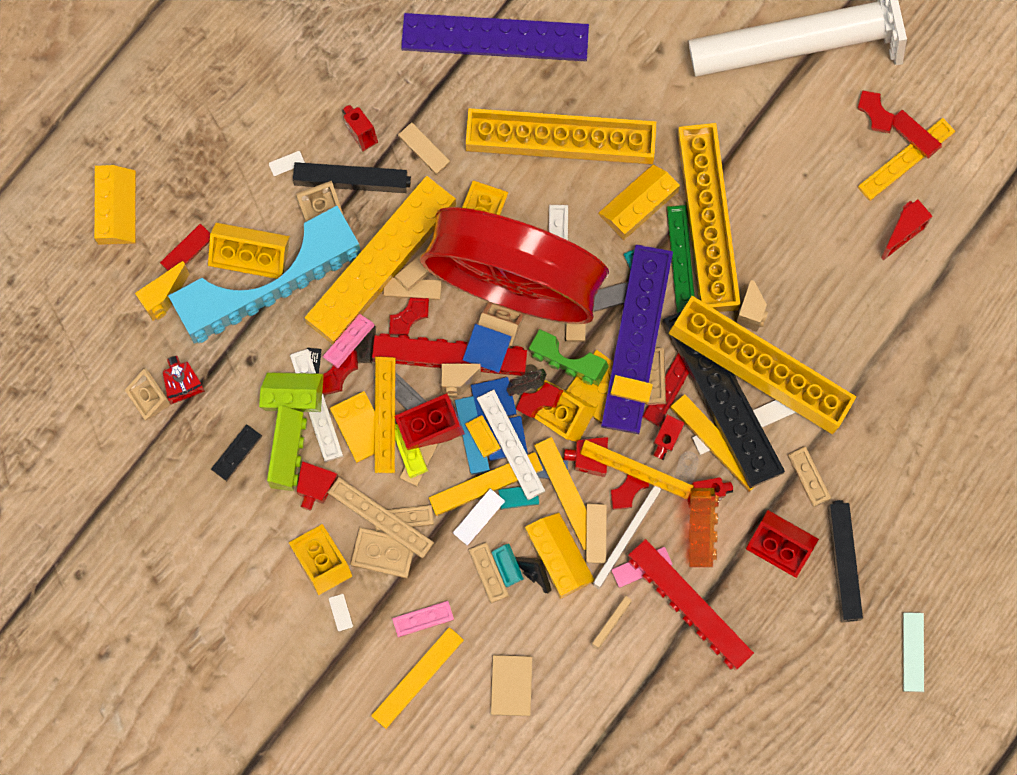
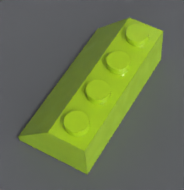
M280 405L278 407L267 482L272 489L294 491V486H298L299 475H296L297 467H301L302 456H299L300 448L303 449L305 437H302V432L307 428V418H305L303 412Z

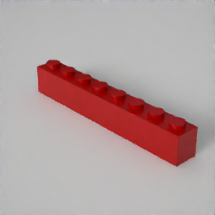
M381 333L379 336L375 335L373 362H375V357L395 358V364L441 369L442 364H472L463 361L468 346L465 341H455V343H450L445 339L429 341L426 337L410 339L406 335L391 337L390 334ZM520 346L508 348L500 373L481 367V372L525 377L527 350Z
M646 539L628 555L630 559L628 561L635 570L639 568L643 572L641 576L649 584L652 582L657 587L655 591L662 598L666 597L670 601L669 606L676 613L679 611L684 616L682 619L689 627L692 625L695 627L697 636L702 641L707 640L711 644L709 648L714 654H720L725 659L723 663L730 670L734 669L736 671L754 654Z

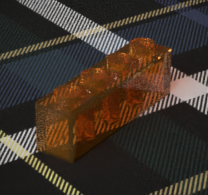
M690 488L689 567H713V560H717V548H714V542H717L718 535L717 531H714V525H718V513H715V507H719V496L715 495L714 488Z

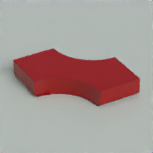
M862 90L858 110L865 112L871 118V129L873 131L890 134L895 115L883 108L880 93Z
M410 298L407 307L402 312L390 315L389 334L409 336V331L415 322L428 318L429 298Z
M353 350L339 368L332 366L328 372L324 373L322 394L328 395L343 391V383L346 377L351 372L358 370L357 351Z
M545 382L543 387L535 393L523 392L516 410L534 418L538 411L545 407L556 408L563 390Z
M627 474L624 484L617 489L611 490L613 510L632 508L635 495L639 491L649 488V483Z

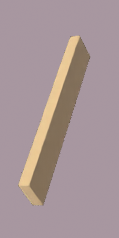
M338 477L328 491L330 496L422 559L433 546L434 542L340 477Z

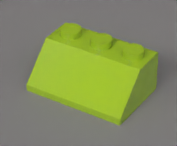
M267 373L260 389L259 407L265 411H278L280 405L300 412H321L324 374Z

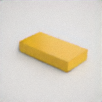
M615 375L611 395L648 404L653 384Z
M482 415L465 424L483 458L501 449Z

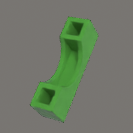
M539 329L529 347L535 360L539 362L544 360L549 363V366L557 370L561 368L571 377L575 378V376H578L588 385L595 384L599 386L609 368L605 359L590 352L580 359L563 357L559 353L557 337Z

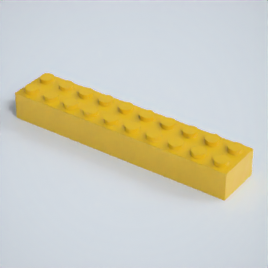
M469 108L466 151L653 164L657 122Z
M716 123L679 127L677 136L699 300L718 312L739 310L741 304Z
M426 176L304 317L306 324L331 344H334L359 314H364L382 293L389 281L400 272L434 232L437 211L442 208L455 207L456 198Z
M691 296L668 333L832 435L840 427L856 399L855 395L694 296Z

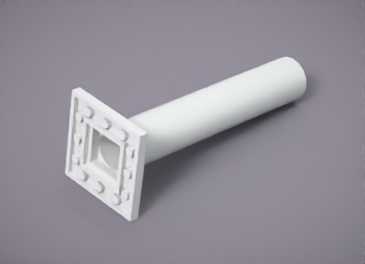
M877 0V2L691 39L688 40L694 74L697 77L884 39L885 43H890V59L894 60L896 66L903 64L907 37L898 0Z

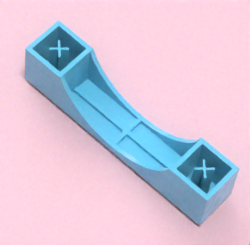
M335 206L304 223V238L300 252L291 267L275 281L256 289L230 290L215 286L204 278H200L170 294L169 298L193 343H203L208 339V336L223 332L225 327L231 324L236 325L240 323L245 316H253L259 312L260 308L272 306L276 302L275 300L290 296L293 293L292 291L298 288L303 289L307 287L309 282L314 279H322L326 276L325 273L340 269L343 266L342 264L348 261L353 262L361 252L360 245L339 207Z

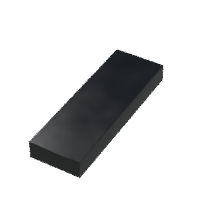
M246 424L211 470L227 482L262 438V435Z

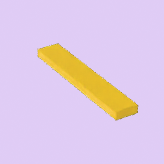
M944 118L927 130L941 144L955 133V130ZM910 144L862 182L858 189L871 201L925 158V156Z
M375 357V473H395V358Z
M684 394L670 407L672 411L685 422L689 429L750 492L753 488H749L721 432Z
M552 437L535 444L534 447L583 550H586L587 510Z
M585 440L580 454L684 499H688L692 491L693 485Z
M536 453L527 455L535 472L543 471ZM508 463L429 497L436 516H439L483 497L490 488L495 492L518 482V479Z
M449 627L371 717L387 729L463 643L464 639Z

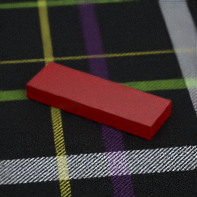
M904 110L895 115L892 127L925 157L929 159L942 147V144Z
M199 224L160 264L167 271L182 261L187 265L210 242V232L203 225Z

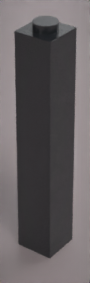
M294 162V186L316 187L332 181L334 189L406 194L407 187H411V176H408L407 170Z
M837 500L828 506L841 623L861 621L863 613L850 504L844 503L843 500Z

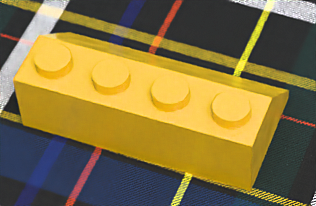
M653 164L606 205L598 215L624 241L679 192L680 185L667 171Z
M115 165L95 166L94 238L98 245L136 244L135 170Z
M215 223L210 233L208 266L278 279L284 274L290 236Z
M560 513L541 518L525 527V532L539 559L543 561L545 570L560 599L595 581Z

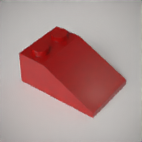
M919 199L915 202L909 201L903 206V210L900 212L901 216L881 257L883 261L928 226L933 216Z
M448 393L394 416L407 450L447 442L465 434L453 401Z

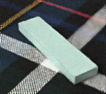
M903 613V692H924V613Z

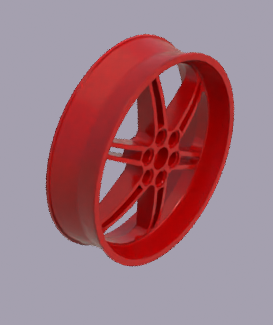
M459 207L442 208L437 211L432 242L420 257L421 264L430 273L468 294L525 313L526 315L568 324H587L593 321L595 296L609 274V269L599 258L562 237L508 217Z

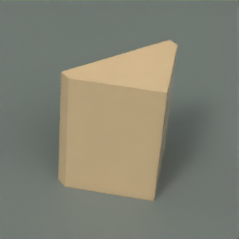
M332 181L296 193L306 222L335 206H338L343 214Z
M147 368L143 369L125 389L145 421L171 405Z

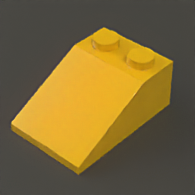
M473 180L462 208L501 215L508 192Z
M183 261L135 293L139 302L153 321L155 319L159 320L166 315V312L172 305L169 295L180 290L190 275Z
M543 379L537 391H539L543 387L545 382L550 383L558 388L560 387L549 382L546 379ZM560 388L563 390V393L556 408L545 407L538 411L534 418L565 439L577 442L585 432L596 408Z
M365 391L330 408L356 463L375 454V411Z
M323 524L289 542L290 547L318 595L353 577L347 562Z

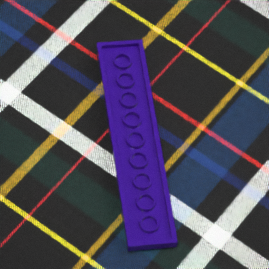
M404 13L401 49L402 51L587 62L589 24Z
M635 245L601 425L602 428L638 435L640 433L645 403L611 395L615 375L649 383L673 251Z

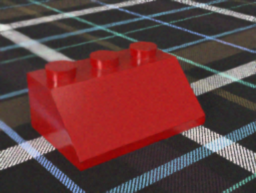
M768 510L746 550L797 578L819 539Z

